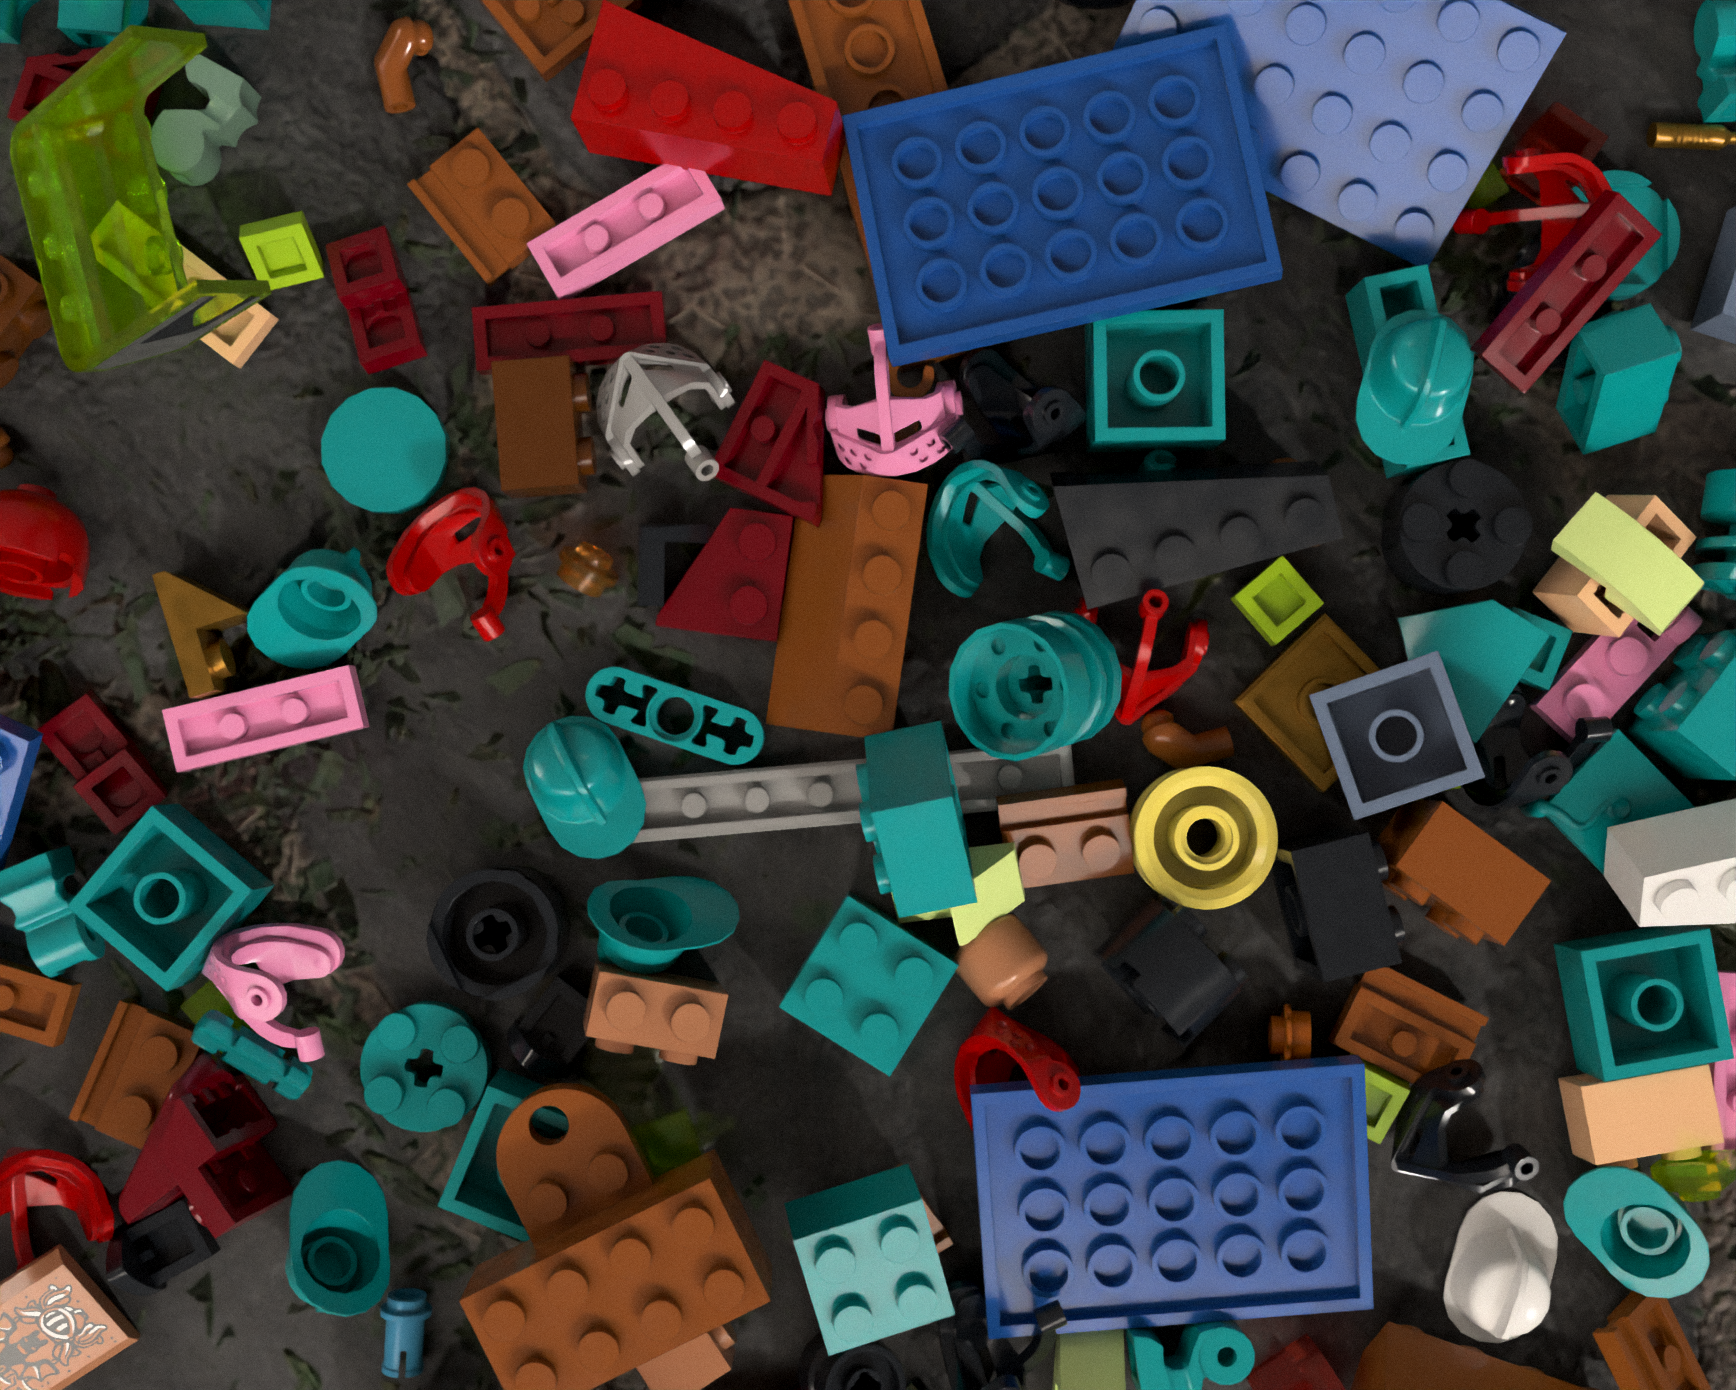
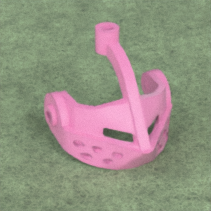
M876 323L867 328L871 354L874 356L876 399L856 406H849L845 394L828 396L825 422L828 432L831 433L836 454L847 468L857 473L875 477L899 476L917 472L937 462L949 452L941 443L939 434L960 418V415H963V401L961 391H957L954 379L937 382L935 391L923 397L891 396L889 356L882 323ZM916 421L921 422L922 429L899 442L895 441V432ZM857 429L880 435L881 444L860 438Z
M267 923L234 929L219 937L213 943L201 973L210 979L228 1000L234 1013L269 1042L281 1047L297 1048L299 1061L301 1062L314 1061L325 1055L318 1027H308L299 1030L287 1027L274 1020V1018L285 1009L287 1004V992L284 988V983L300 979L322 978L335 971L342 964L345 958V948L337 934L327 928L299 923ZM256 962L259 970L239 965Z

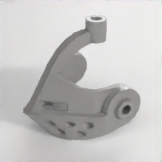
M645 344L624 353L607 370L599 387L596 401L599 427L611 446L609 453L622 470L627 468L633 477L641 472L639 469L645 466L630 442L635 429L657 410L687 452L685 462L694 475L701 481H708L714 478L719 471L718 462L704 445H696L667 402L690 389H705L712 402L720 410L725 407L729 409L736 403L730 395L732 389L719 371L715 373L693 351L676 344ZM649 365L671 367L674 370H645L643 368ZM631 377L632 379L625 399L624 406L621 407L623 388L625 382Z

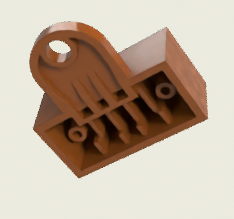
M575 1083L552 1084L532 1092L513 1109L499 1135L496 1161L503 1186L530 1240L478 1264L459 1300L504 1390H591L771 1301L773 1265L715 1149L655 1178L622 1111L610 1098L594 1088ZM543 1106L557 1107L567 1116L569 1129L559 1138H545L533 1126V1113Z

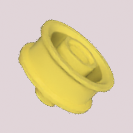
M1195 766L1169 771L1155 779L1145 788L1138 797L1130 814L1129 823L1133 864L1139 875L1157 893L1186 907L1211 910L1228 907L1242 901L1256 891L1264 882L1275 861L1278 847V829L1270 804L1252 782L1227 769ZM1206 818L1215 826L1217 840L1209 852L1196 855L1187 844V832L1195 821Z

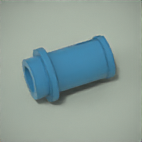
M415 1288L392 1290L387 1295V1302L383 1303L380 1307V1316L386 1320L384 1359L381 1365V1371L386 1376L399 1378L401 1351H406L407 1353L405 1378L418 1376L424 1370L425 1320L432 1315L433 1307L426 1301L427 1294L423 1290Z

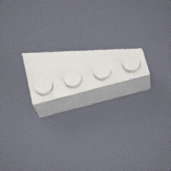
M1736 798L1607 827L1603 876L1639 927L1736 923Z

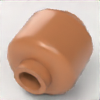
M1006 914L989 923L976 938L968 944L960 946L953 958L959 964L956 973L980 1002L987 1007H996L1004 1004L1008 1010H1012L1036 992L1048 978L1043 972L1048 960L1046 949L1020 918L1014 914Z

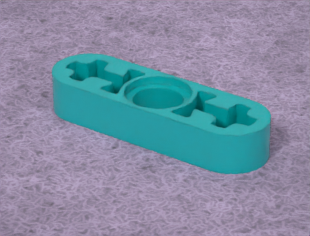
M621 667L604 668L598 671L588 682L585 693L587 706L590 712L602 722L730 765L750 762L759 755L764 746L765 730L763 724L755 714L746 709ZM617 678H622L626 680L624 691L646 699L647 686L656 688L657 693L652 697L646 709V726L635 723V719L639 716L641 710L619 705L615 714L609 713L607 711L608 701L605 698L599 697L602 686H614ZM674 697L683 698L688 701L694 711V720L691 727L679 735L667 733L658 721V712L661 705L666 700ZM710 706L718 710L711 722L723 726H733L736 718H742L747 721L745 732L754 736L751 747L740 746L736 754L733 755L725 751L727 747L725 739L708 733L705 747L696 744L694 740L700 734L705 724V707Z

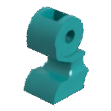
M1705 0L1698 10L1694 26V45L1697 54L1701 57L1696 74L1702 80L1703 91L1698 98L1697 106L1701 110L1703 123L1736 121V0Z
M70 845L42 853L0 871V901L12 908L16 916L14 925L17 930L25 932L27 948L31 958L40 971L49 978H55L64 974L70 966L84 960L95 961L102 958L105 954L104 938L67 908L68 904L76 896L68 894L63 884L66 876L75 873V860Z
M1234 1320L1185 1324L1178 1348L1174 1355L1163 1356V1345L1150 1327L1124 1329L1131 1377L1136 1390H1202L1205 1377L1219 1385H1233L1243 1381L1250 1374L1254 1366L1255 1351L1252 1343Z

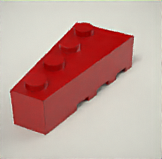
M606 0L602 1L570 117L589 153L656 165L669 164L680 166L683 170L691 168L705 171L706 174L832 196L846 140L837 101Z

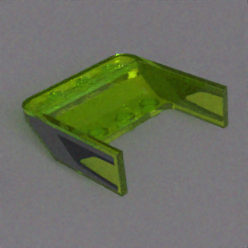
M129 25L21 119L12 132L10 157L59 351L64 363L73 372H103L183 350L272 294L268 280H195L188 285L183 268V249L175 237L167 206V187L158 171L151 143V125L148 118L144 115V106L148 95L208 47L204 33Z

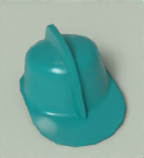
M1417 309L1394 315L1378 329L1370 346L1357 396L1355 420L1364 443L1376 456L1393 464L1416 465L1435 458L1452 442L1460 425L1473 376L1474 353L1470 350L1471 345L1466 333L1451 318L1433 310Z
M351 547L343 554L329 549H312L296 557L287 570L282 572L254 601L247 615V632L255 647L271 660L294 668L313 669L328 666L341 658L372 628L378 618L377 603L372 597L371 578L360 564V550Z
M571 715L546 724L535 735L526 749L523 771L531 796L549 832L559 845L578 857L602 859L619 854L633 843L644 824L646 800L641 783L618 738L610 728L592 717Z
M694 876L607 881L594 888L587 900L588 915L599 932L596 950L599 961L606 964H616L618 967L629 972L644 975L657 974L669 968L676 962L684 950L703 948L722 942L734 933L740 920L738 904L729 891L712 881Z
M342 1160L321 1163L303 1175L293 1191L289 1211V1249L286 1254L285 1272L289 1286L301 1300L314 1306L316 1312H325L326 1314L343 1317L365 1313L381 1300L389 1285L388 1210L384 1192L373 1175L358 1164Z
M1624 1166L1598 1167L1582 1173L1569 1185L1563 1200L1566 1222L1575 1236L1597 1257L1610 1274L1626 1288L1647 1297L1672 1298L1689 1293L1703 1281L1710 1265L1709 1244L1685 1203L1671 1191L1666 1190L1647 1174Z

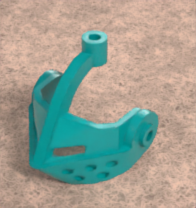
M971 460L957 466L945 478L936 492L928 517L927 550L940 582L957 596L971 597L983 582L980 555L984 544L1004 521L1013 527L1030 546L1035 555L1034 570L1054 580H1062L1069 570L1070 560L1054 552L1043 533L1028 518L1036 519L1042 516L1050 507L1049 499L1045 492L1021 472L1004 468L986 460ZM984 480L995 481L998 483L988 484ZM973 492L978 498L971 523L967 524L963 522V516L969 494Z

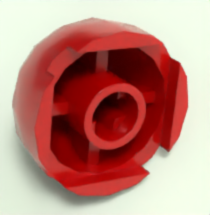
M21 484L17 489L0 490V592L17 597L52 600L54 593L50 587H70L68 598L77 596L84 589L90 566L91 546L83 521L65 503L57 500V495L53 491L34 484Z

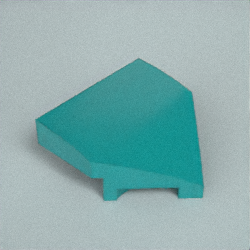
M1493 599L1476 600L1466 604L1397 618L1407 661L1437 650L1439 651L1469 735L1475 743L1478 742L1550 636L1549 633Z

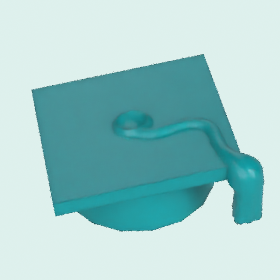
M1613 729L1611 740L1601 742L1573 770L1570 780L1561 788L1560 793L1551 795L1547 800L1539 798L1536 801L1518 806L1526 817L1542 818L1546 816L1603 875L1607 827L1695 808L1619 729Z

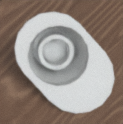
M1499 1191L1484 1196L1467 1211L1460 1225L1450 1266L1445 1278L1443 1301L1448 1317L1460 1332L1478 1342L1502 1343L1516 1339L1538 1326L1549 1310L1551 1299L1550 1284L1557 1260L1558 1236L1552 1218L1539 1202L1520 1192Z

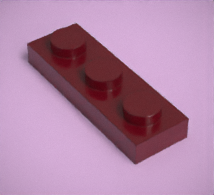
M1605 189L1470 350L1512 388L1525 394L1662 234L1619 192Z
M662 291L471 307L476 369L481 375L492 374L491 361L569 355L577 367L614 364L624 353L641 345L668 343L665 302Z

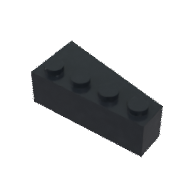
M1315 461L1238 464L1219 468L1186 466L1170 467V470L1149 471L1119 469L1104 470L1102 473L1073 474V471L1049 472L1087 610L1145 594L1152 589H1163L1344 538L1329 476Z

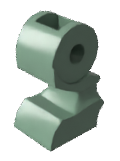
M188 48L184 64L188 81L210 101L205 109L163 110L151 129L149 143L150 152L157 164L179 182L189 186H199L211 181L219 172L222 163L219 147L222 145L236 147L241 134L249 127L258 123L256 112L262 97L241 76Z

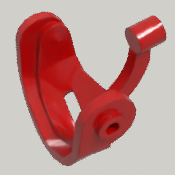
M1541 147L1515 150V154L1502 157L1505 174L1533 172L1539 180L1541 206L1489 212L1481 208L1462 209L1453 225V229L1457 234H1483L1491 225L1541 220V250L1532 265L1509 271V279L1506 280L1508 291L1519 292L1604 190L1612 191L1602 171L1590 160L1569 152L1541 151ZM1565 180L1572 181L1584 193L1589 202L1580 200Z
M477 487L463 488L445 495L422 512L403 532L391 552L386 565L387 578L391 587L403 596H412L428 590L442 574L457 565L475 563L481 573L488 576V590L482 608L471 615L470 621L485 642L497 638L505 630V626L498 616L505 606L508 594V570L512 565V559L516 555L507 537L509 530L498 502ZM481 517L476 531L462 541H459L455 533L474 519Z
M1159 589L1149 590L1139 604L1138 613L1143 619V625L1133 667L1130 668L1119 663L1122 671L1121 698L1113 715L1123 725H1131L1152 707L1174 694L1197 671L1202 656L1206 654L1210 637V633L1207 631L1208 621L1207 619L1196 618L1194 623L1190 622L1187 627L1179 663L1170 668L1147 671L1157 622L1163 617L1169 605L1167 595ZM1081 597L1078 608H1074L1073 613L1083 616L1096 625L1098 607L1087 610L1085 599Z
M995 1006L987 1010L962 1043L955 1060L954 1079L956 1093L970 1129L973 1131L969 1085L1008 1082L1012 1068L1017 1063L1023 1068L1036 1095L1046 1108L1054 1112H1063L1074 1107L1080 1098L1081 1088L1078 1076L1081 1075L1072 1058L1053 1040L1004 1015ZM997 1049L995 1054L989 1053L990 1050Z
M12 1147L7 1150L0 1161V1216L10 1212L12 1239L18 1263L16 1271L36 1259L33 1256L30 1243L27 1207L47 1205L66 1207L76 1212L88 1241L96 1240L98 1243H103L113 1238L115 1223L113 1209L109 1204L101 1180L85 1163L69 1154L51 1149ZM43 1171L56 1178V1181H50L32 1172Z

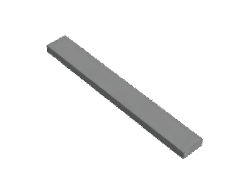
M1071 744L1019 761L991 757L979 748L948 751L963 814L998 811L995 796L1075 785ZM866 758L639 778L646 800L644 824L633 843L861 823L859 802L863 801L856 775V764L865 763Z

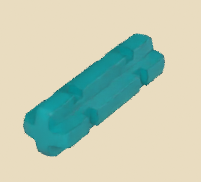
M210 1009L198 1020L191 1037L194 1044L211 1054L216 1053L217 1050L223 1053L220 1057L221 1060L264 1085L269 1080L272 1081L274 1085L271 1089L287 1099H298L311 1083L313 1073L311 1066L299 1061L294 1056H290L286 1060L283 1058L286 1051L242 1025L236 1030L231 1027L234 1020L221 1012Z

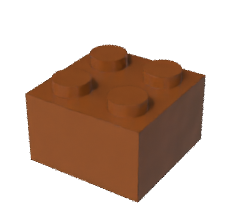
M1418 799L1401 805L1376 840L1384 851L1389 871L1388 879L1381 880L1383 888L1403 901L1409 898L1420 906L1425 904L1430 909L1424 917L1430 923L1454 939H1458L1460 936L1476 946L1481 939L1505 946L1551 882L1549 878L1443 801Z

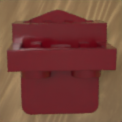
M204 1052L171 1086L119 1197V1212L127 1224H131L163 1209L186 1196L188 1207L193 1217L201 1225L207 1227L216 1239L275 1208L293 1194L294 1189L260 1141V1139L275 1129L278 1124L244 1074L234 1077L226 1064L213 1054Z

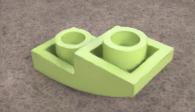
M1597 492L1590 497L1552 542L1551 550L1606 588L1605 599L1659 636L1704 585V581L1661 540Z

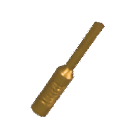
M1652 122L1647 132V145L1649 148L1720 150L1728 144L1736 145V132H1730L1723 125Z

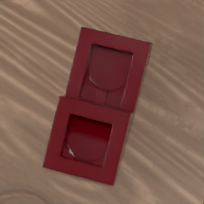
M384 225L325 244L337 296L347 309L359 361L368 375L428 356L412 297L386 226Z
M92 689L36 729L44 733L42 741L77 780L72 787L114 835L145 814L151 806L157 805L169 795L146 758Z

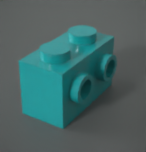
M1651 303L1626 311H1612L1597 320L1585 323L1571 341L1555 408L1583 455L1654 433L1657 430L1664 404L1668 401L1669 388L1677 363L1681 360L1682 348L1676 331L1671 326L1663 324Z

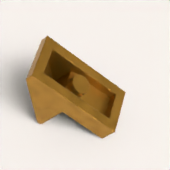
M167 571L153 574L154 584L189 697L210 699L234 693L235 690L230 676L236 673L235 660L229 645L224 639H218L217 632L247 623V615L250 608L186 576Z

